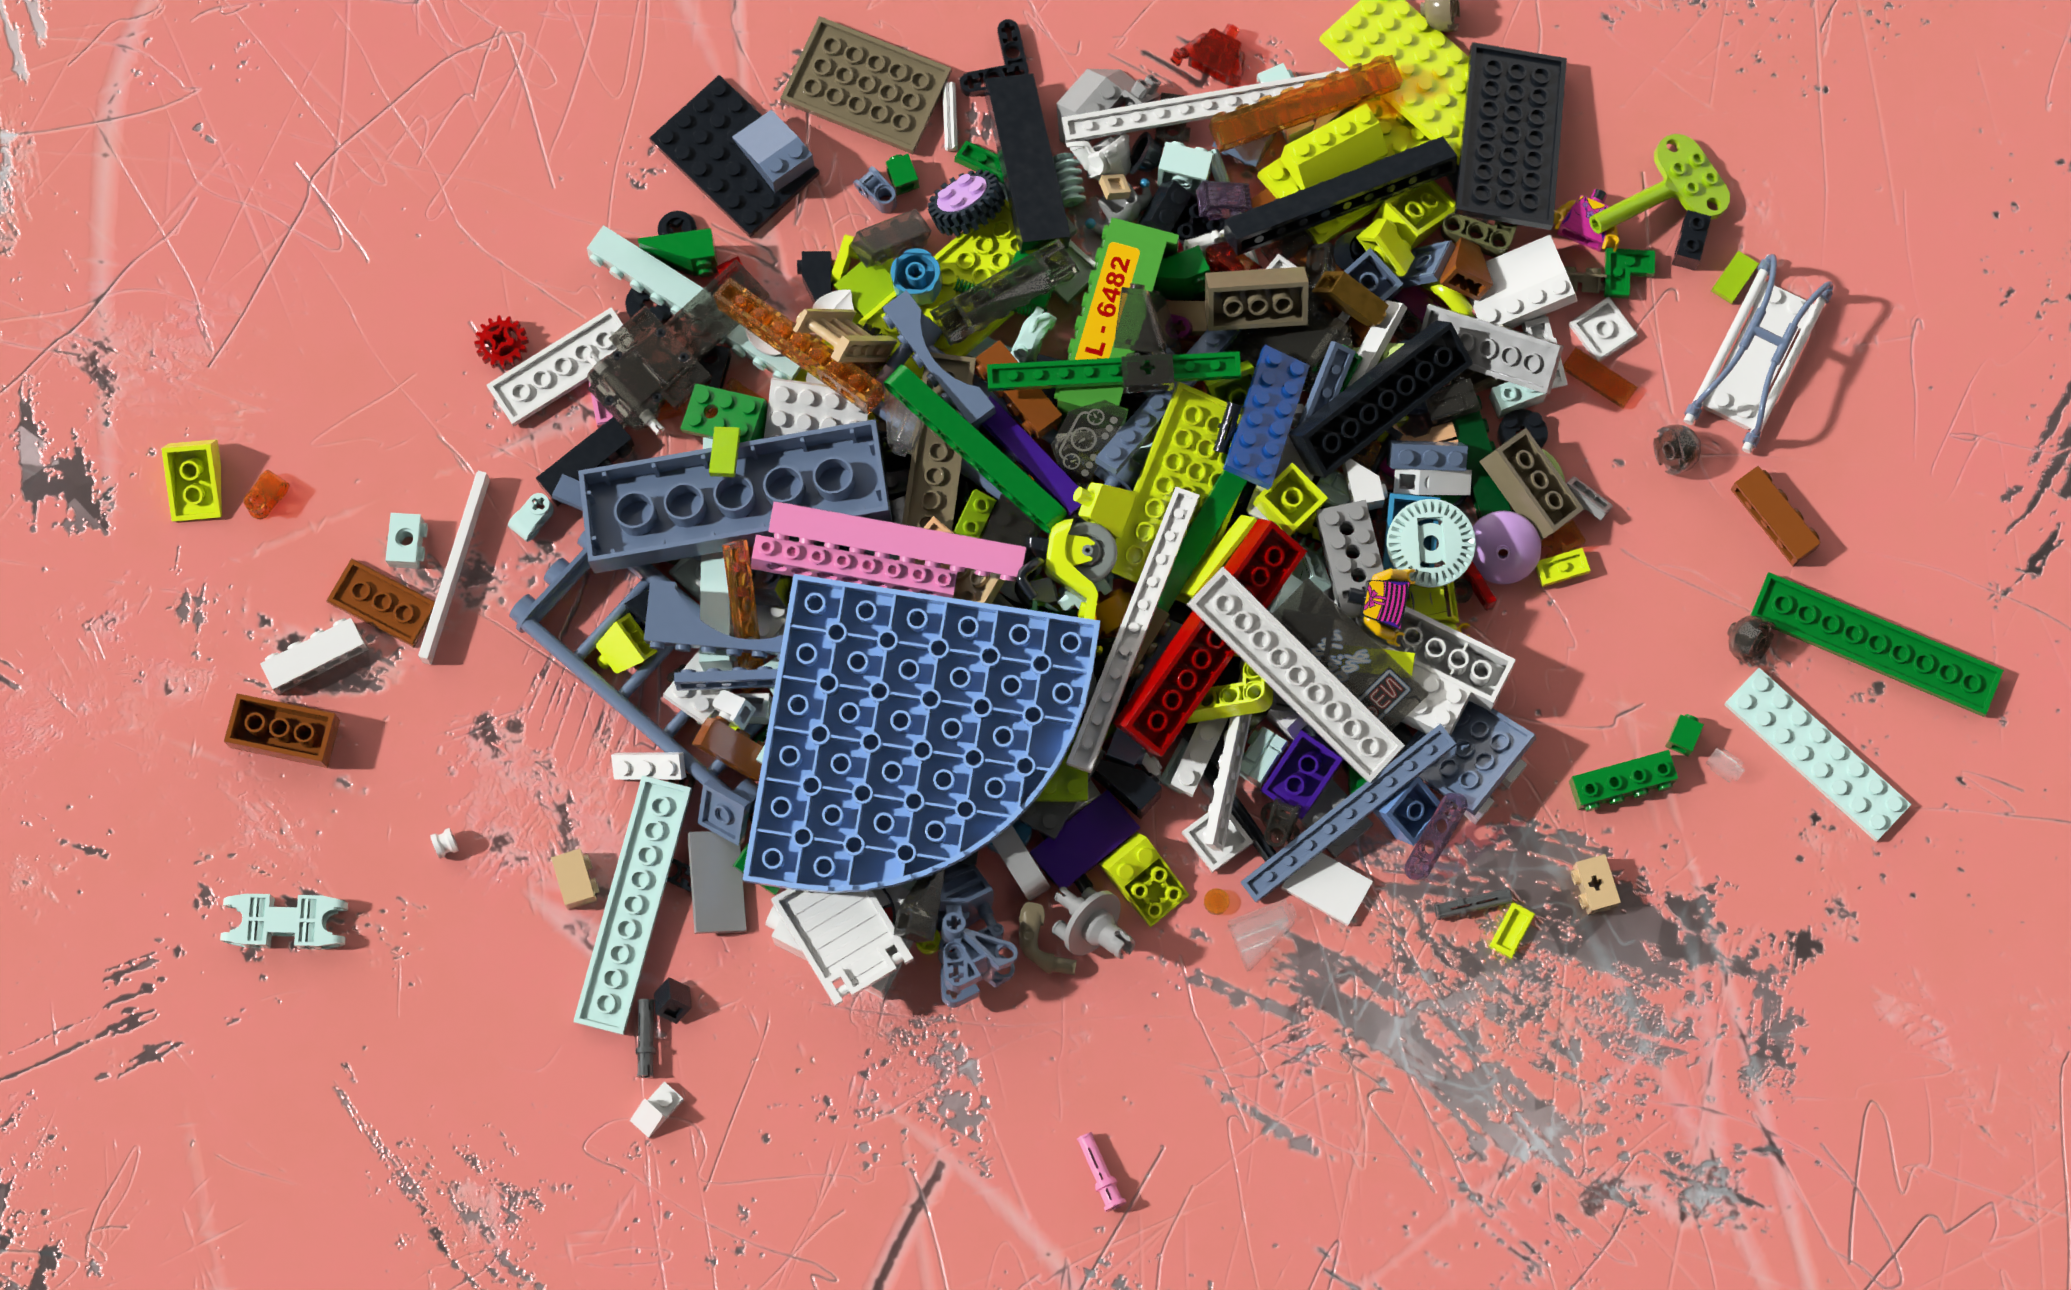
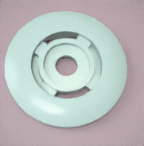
M1425 499L1413 502L1395 516L1388 530L1387 552L1393 567L1401 570L1415 569V573L1409 574V579L1415 581V584L1418 586L1440 587L1455 581L1467 570L1475 553V533L1469 519L1459 508L1446 501ZM1425 519H1435L1442 522L1441 525L1436 523L1418 525L1419 521ZM1427 536H1434L1438 539L1439 546L1436 550L1429 551L1424 547L1423 541ZM1443 561L1445 563L1443 566L1433 568L1420 566L1421 562L1435 564Z

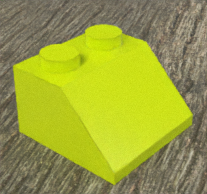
M1376 219L1356 238L1366 251L1371 248L1396 276L1403 277L1415 258L1411 253L1412 248L1405 239H1401L1397 233V226L1391 220Z

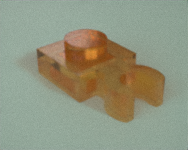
M1572 520L1551 534L1553 540L1545 539L1541 541V549L1545 546L1551 548L1552 552L1548 553L1545 557L1549 558L1555 556L1558 550L1566 553L1585 544L1586 539Z

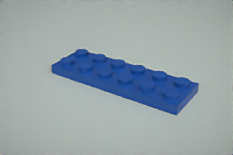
M1267 345L1262 348L1223 470L1264 489L1269 490L1271 488L1310 365Z

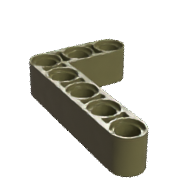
M1450 213L1444 218L1441 235L1446 241L1451 240L1454 244L1463 237L1480 245L1483 254L1495 258L1508 252L1518 225H1505L1502 222L1495 221L1494 226L1467 216ZM1454 224L1459 229L1452 231L1447 226ZM1477 232L1482 238L1475 239L1470 234ZM1494 241H1502L1505 246L1498 247L1494 244Z

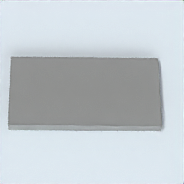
M712 831L689 832L688 849L694 933L745 932L746 917L742 872L733 867V864L741 854L740 845L738 846Z

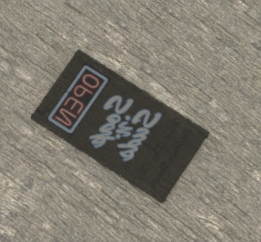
M1309 578L1304 580L1272 613L1390 731L1429 695L1425 688Z

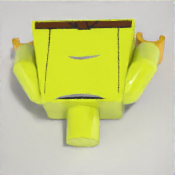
M1454 581L1440 587H1423L1416 584L1409 586L1410 598L1406 601L1407 607L1462 633L1461 628H1470L1468 623H1462L1459 626L1455 624L1459 623Z

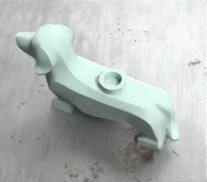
M1037 306L1034 313L1025 320L1010 352L1019 363L1031 362L1032 359L1037 360L1042 340L1048 330L1051 331L1057 318L1048 312L1044 313V309Z

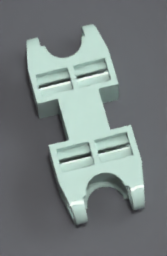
M240 894L225 897L223 900L224 907L235 908L242 914V922L239 927L230 930V932L221 933L220 941L245 948L271 949L272 936H294V946L298 949L325 950L345 945L346 937L333 935L332 932H328L326 923L329 917L338 914V911L348 910V902L323 895H298L297 907H274L275 898L270 894Z

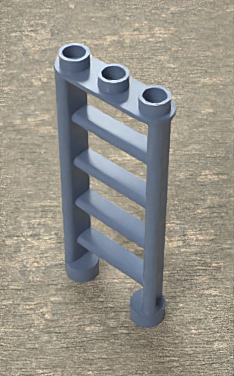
M584 530L577 542L583 550L574 560L569 563L564 558L558 559L544 576L543 580L549 584L545 591L537 599L527 594L514 605L509 616L517 623L516 629L521 633L526 632L664 752H683L685 770L702 785L711 780L750 801L749 818L754 812L758 784L748 777L733 791L717 777L725 769L726 764L716 759L707 768L672 738L691 716L680 710L668 725L662 729L628 700L675 646H665L663 650L656 649L658 652L649 657L619 691L583 661L594 650L596 644L609 628L627 614L624 603L650 587V580L671 581L652 564L627 568L641 581L574 653L539 623L591 567L588 562ZM678 587L677 592L683 602L700 619V605ZM757 658L749 670H757L758 667L765 665L767 662ZM749 723L744 731L751 735L749 739H752L765 724Z

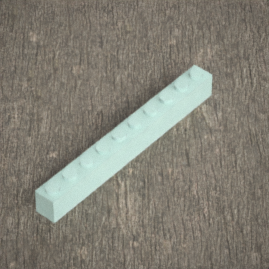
M602 226L587 247L589 260L598 267L603 265L610 270V274L619 280L623 278L628 281L635 291L639 293L645 291L650 295V299L660 306L666 305L676 317L680 319L685 317L691 321V325L701 332L707 331L717 343L722 345L726 343L732 347V351L742 358L744 356L748 357L760 370L764 371L767 369L773 373L774 378L794 380L807 362L808 354L788 341L787 350L781 355L769 356L758 351L746 335V327L753 325L756 321L606 226Z
M703 437V449L712 448L713 439ZM736 549L701 555L700 620L721 633L738 638V624L735 623V615L739 614L738 601L735 600L736 591L732 587L736 579L735 570H739V557L736 555ZM699 649V663L704 672L710 668L731 671L734 668V661H738V656L726 655V651L716 650V654L701 653V649Z

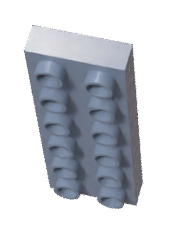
M876 419L739 443L735 477L710 476L709 467L712 448L578 471L588 562L594 574L754 546L756 535L774 538V533L768 531L775 501L892 522L881 439ZM789 536V540L798 539V538H799V537Z

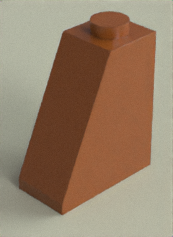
M1461 237L1454 244L1456 247L1441 275L1440 283L1478 301L1493 286V282L1480 245Z

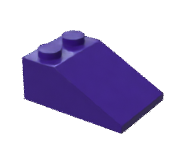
M1307 724L1300 730L1260 791L1302 820L1345 759Z

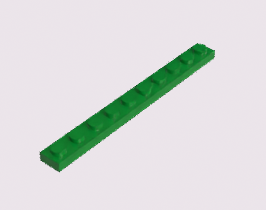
M1240 351L987 364L988 392L1241 379Z

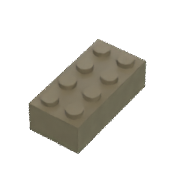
M1305 267L1205 273V317L1208 331L1308 325V278Z
M1527 428L1479 461L1514 511L1527 518L1535 526L1540 540L1554 533L1584 510Z

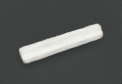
M945 82L943 86L945 150L957 151L956 85L954 82Z

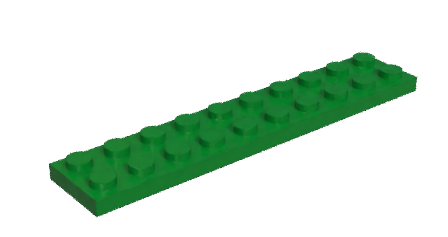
M1770 572L1765 577L1749 616V619L1982 717H1985L2004 671Z

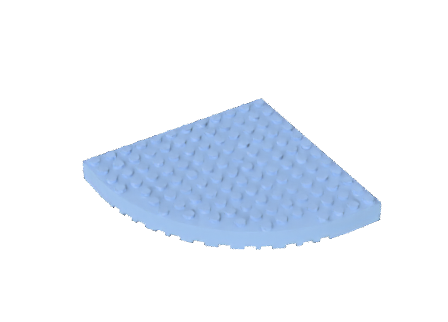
M794 574L743 881L772 887L821 893L866 892L895 887L931 876L963 861L991 843L1015 823L1039 797L1058 770L1074 740L1085 710L1092 680L1100 621Z

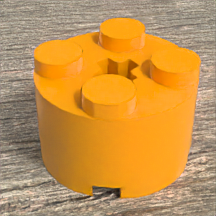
M1118 589L1109 595V599L1103 602L1097 601L1094 620L1100 621L1098 639L1117 636L1133 596L1130 592L1124 593L1122 589Z

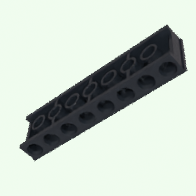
M1030 73L986 78L984 95L1020 254L1025 253L1026 250L1063 246V249H1068L1071 235L1034 75Z

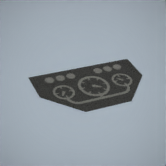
M1103 400L1068 412L1051 447L1058 466L1076 485L1086 489L1098 467V464L1095 463L1096 456L1115 436L1128 412L1127 410Z

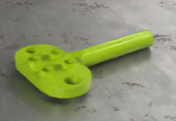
M1672 134L1663 138L1654 152V162L1663 177V181L1592 215L1589 222L1593 231L1600 234L1670 198L1679 200L1686 210L1709 215L1712 220L1718 218L1727 209L1730 202V192L1700 146L1693 139L1685 135ZM1667 144L1674 145L1677 152L1670 151L1667 148ZM1707 202L1714 203L1717 210H1711L1707 206Z

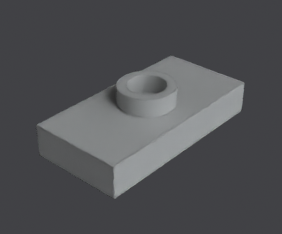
M1573 476L1566 483L1584 510L1589 511L1599 520H1602L1612 509L1611 503L1578 478Z

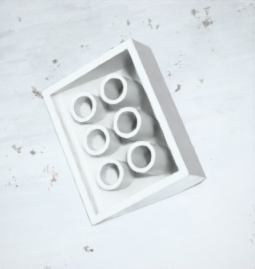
M1551 235L1486 261L1493 286L1478 301L1469 297L1477 319L1496 325L1504 324L1511 328L1578 301Z

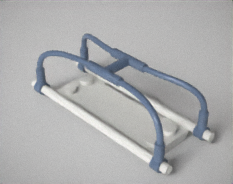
M1775 254L1766 255L1765 259L1761 260L1757 268L1758 273L1692 404H1689L1684 412L1686 416L1683 421L1689 425H1692L1694 420H1698L1702 412L1701 407L1703 406V409L1746 430L1750 429L1751 431L1747 432L1743 440L1742 450L1746 453H1751L1753 448L1757 447L1761 431L1825 303H1829L1833 295L1832 290L1834 286L1831 281L1825 282L1807 301L1775 286L1777 257ZM1767 276H1769V281H1768V282L1765 281V279H1766ZM1751 307H1753V310H1752V312H1751V314H1750V316H1749V318H1748V320H1747V322H1746V324H1745V326H1744V328H1743V330H1742V332H1741V334H1740V336H1739V338H1738V340H1737V342H1736V344H1735V346H1734V348H1733V350H1732V352H1731V354H1730V356H1729V358H1728V360H1727V362H1726V364H1725V366H1724V368H1723L1721 374L1717 377V375H1718V373H1719V371H1720V369H1721V367H1722V365H1723V363H1724V361H1725V359H1726V357H1727V355H1728V353H1729V351H1730V349H1731V347H1732V345H1733V343H1734V341H1735V339H1736V337H1737V335H1738V333H1739V331H1740V329H1741V327H1742V325H1743V323H1744V321H1745V319H1746V317H1747V315H1748V313H1749ZM1798 330H1801L1800 333H1799V335H1798V337H1797V339H1796V341H1795V343H1794V345H1793V347H1792V349H1791V351H1790V353H1789V355H1788V357H1787V359H1786V361H1785V363H1784V365H1783V367H1782V369H1781V371H1780V373H1779V375H1778V377H1777V379H1776V381H1775V383H1774V385H1773V387H1772V389H1771V391H1770V393H1769V395H1768L1770 385H1771V383H1772V381H1773V379H1774V377H1775V375H1776V373H1777V371H1778V369H1779V367H1780V365H1781V363H1782V361H1783V359H1784V357H1785V355H1786V353H1787V351H1788V349H1789V347H1790V345H1791V343H1792V341H1793V339H1794V337H1795L1797 331H1798Z

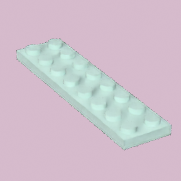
M1760 668L1725 702L1724 705L1875 842L1910 807V802Z

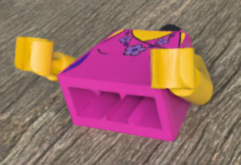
M1594 189L1590 198L1580 195L1577 200H1570L1557 208L1556 211L1554 210L1553 223L1556 224L1555 229L1559 228L1557 234L1599 252L1601 248L1605 249L1606 246L1612 247L1614 249L1613 252H1616L1619 244L1617 225L1597 234L1593 231L1589 222L1592 215L1610 207L1604 204L1607 194L1602 190Z

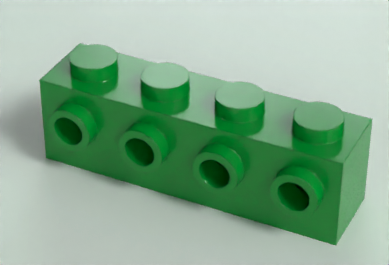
M1666 750L1572 776L1569 780V785L1577 809H1585L1586 812L1600 808V804L1609 802L1610 805H1615L1625 801L1624 797L1633 795L1634 798H1640L1648 795V791L1658 788L1659 792L1671 789L1678 776L1670 751Z

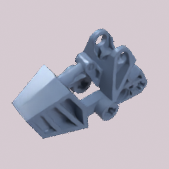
M957 863L937 872V879H935L936 929L941 931L942 936L938 951V959L942 964L940 971L941 998L951 1008L959 1007L977 998L980 990L976 983L982 979L995 988L1011 979L1015 972L1014 962L1018 955L1014 944L1002 940L1004 927L996 923L993 916L994 912L991 908L994 901L992 887L975 865ZM979 919L984 920L987 925L986 928L978 932L967 929ZM1003 948H1008L1013 952V956L1007 958L999 955V951ZM1007 967H1010L1011 970L1005 975L997 972V970L1000 971ZM953 968H958V975L953 976ZM950 991H955L957 994L956 999H952Z

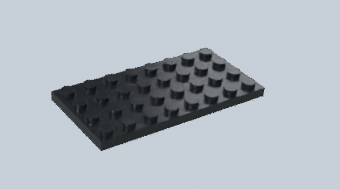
M1472 42L1469 54L1455 214L1547 230L1552 229L1567 58Z

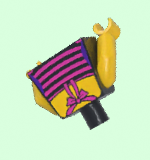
M1390 568L1374 574L1371 580H1367L1364 590L1350 587L1348 593V603L1361 605L1359 616L1363 617L1364 624L1376 636L1386 640L1388 644L1397 647L1401 646L1396 642L1397 636H1405L1403 632L1398 630H1401L1410 584H1415V581L1409 579V574L1415 573V569L1401 570Z

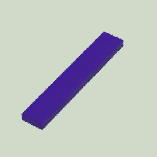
M990 395L988 399L994 405L997 413L982 423V425L1033 479L1066 510L1067 514L1070 517L1080 510L1082 505L1073 500L1074 492L1078 486Z

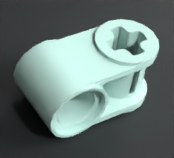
M542 493L533 494L521 509L512 516L508 522V527L526 542L531 541L552 516L554 511L552 503ZM538 504L545 506L544 509H537L536 507Z

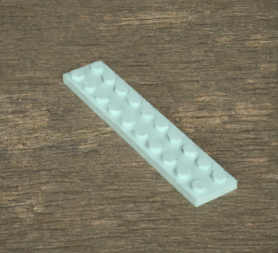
M642 775L573 1020L574 1023L620 1035L625 1033L692 792L690 787Z

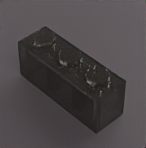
M913 209L857 231L851 247L866 268L873 265L879 266L888 259L900 257L908 249H922L928 243L927 240L932 230L917 209Z

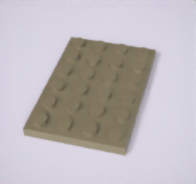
M819 16L780 100L784 104L914 154L941 96L943 86L952 71L948 66Z

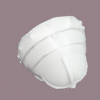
M1126 133L1107 137L1094 145L1093 148L1088 141L1066 143V147L1070 148V151L1073 152L1083 168L1087 170V178L1100 180L1101 175L1124 174L1126 176L1130 172V136Z

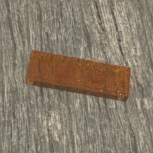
M1575 347L1563 364L1565 372L1622 409L1638 388L1577 347Z

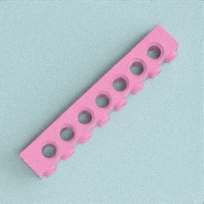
M756 535L751 559V569L788 576L799 574L953 598L958 572Z

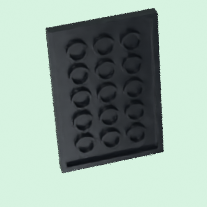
M718 75L649 139L662 154L750 238L813 181L820 172L813 166L775 193L732 139L735 134L759 119L762 115L726 80Z

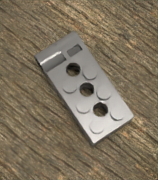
M1366 500L1316 510L1315 522L1341 620L1360 617L1361 605L1347 602L1350 587L1364 590L1367 580H1371L1374 574L1384 571ZM1349 531L1351 535H1343L1341 532ZM1354 554L1358 558L1351 559L1347 557V555ZM1353 578H1361L1363 582H1355Z

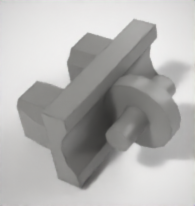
M1150 74L1146 76L1145 80L1138 79L1134 85L1125 88L1121 94L1123 97H1127L1125 106L1158 101L1161 95L1156 91L1161 85V81Z

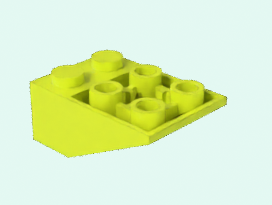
M1138 832L1098 863L1110 881L1149 927H1152L1189 896L1148 838Z

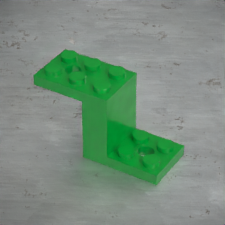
M695 383L680 429L683 433L713 439L714 427H738L741 431L739 443L764 439L768 403L763 398ZM711 408L718 409V413L714 418L706 417L708 410Z

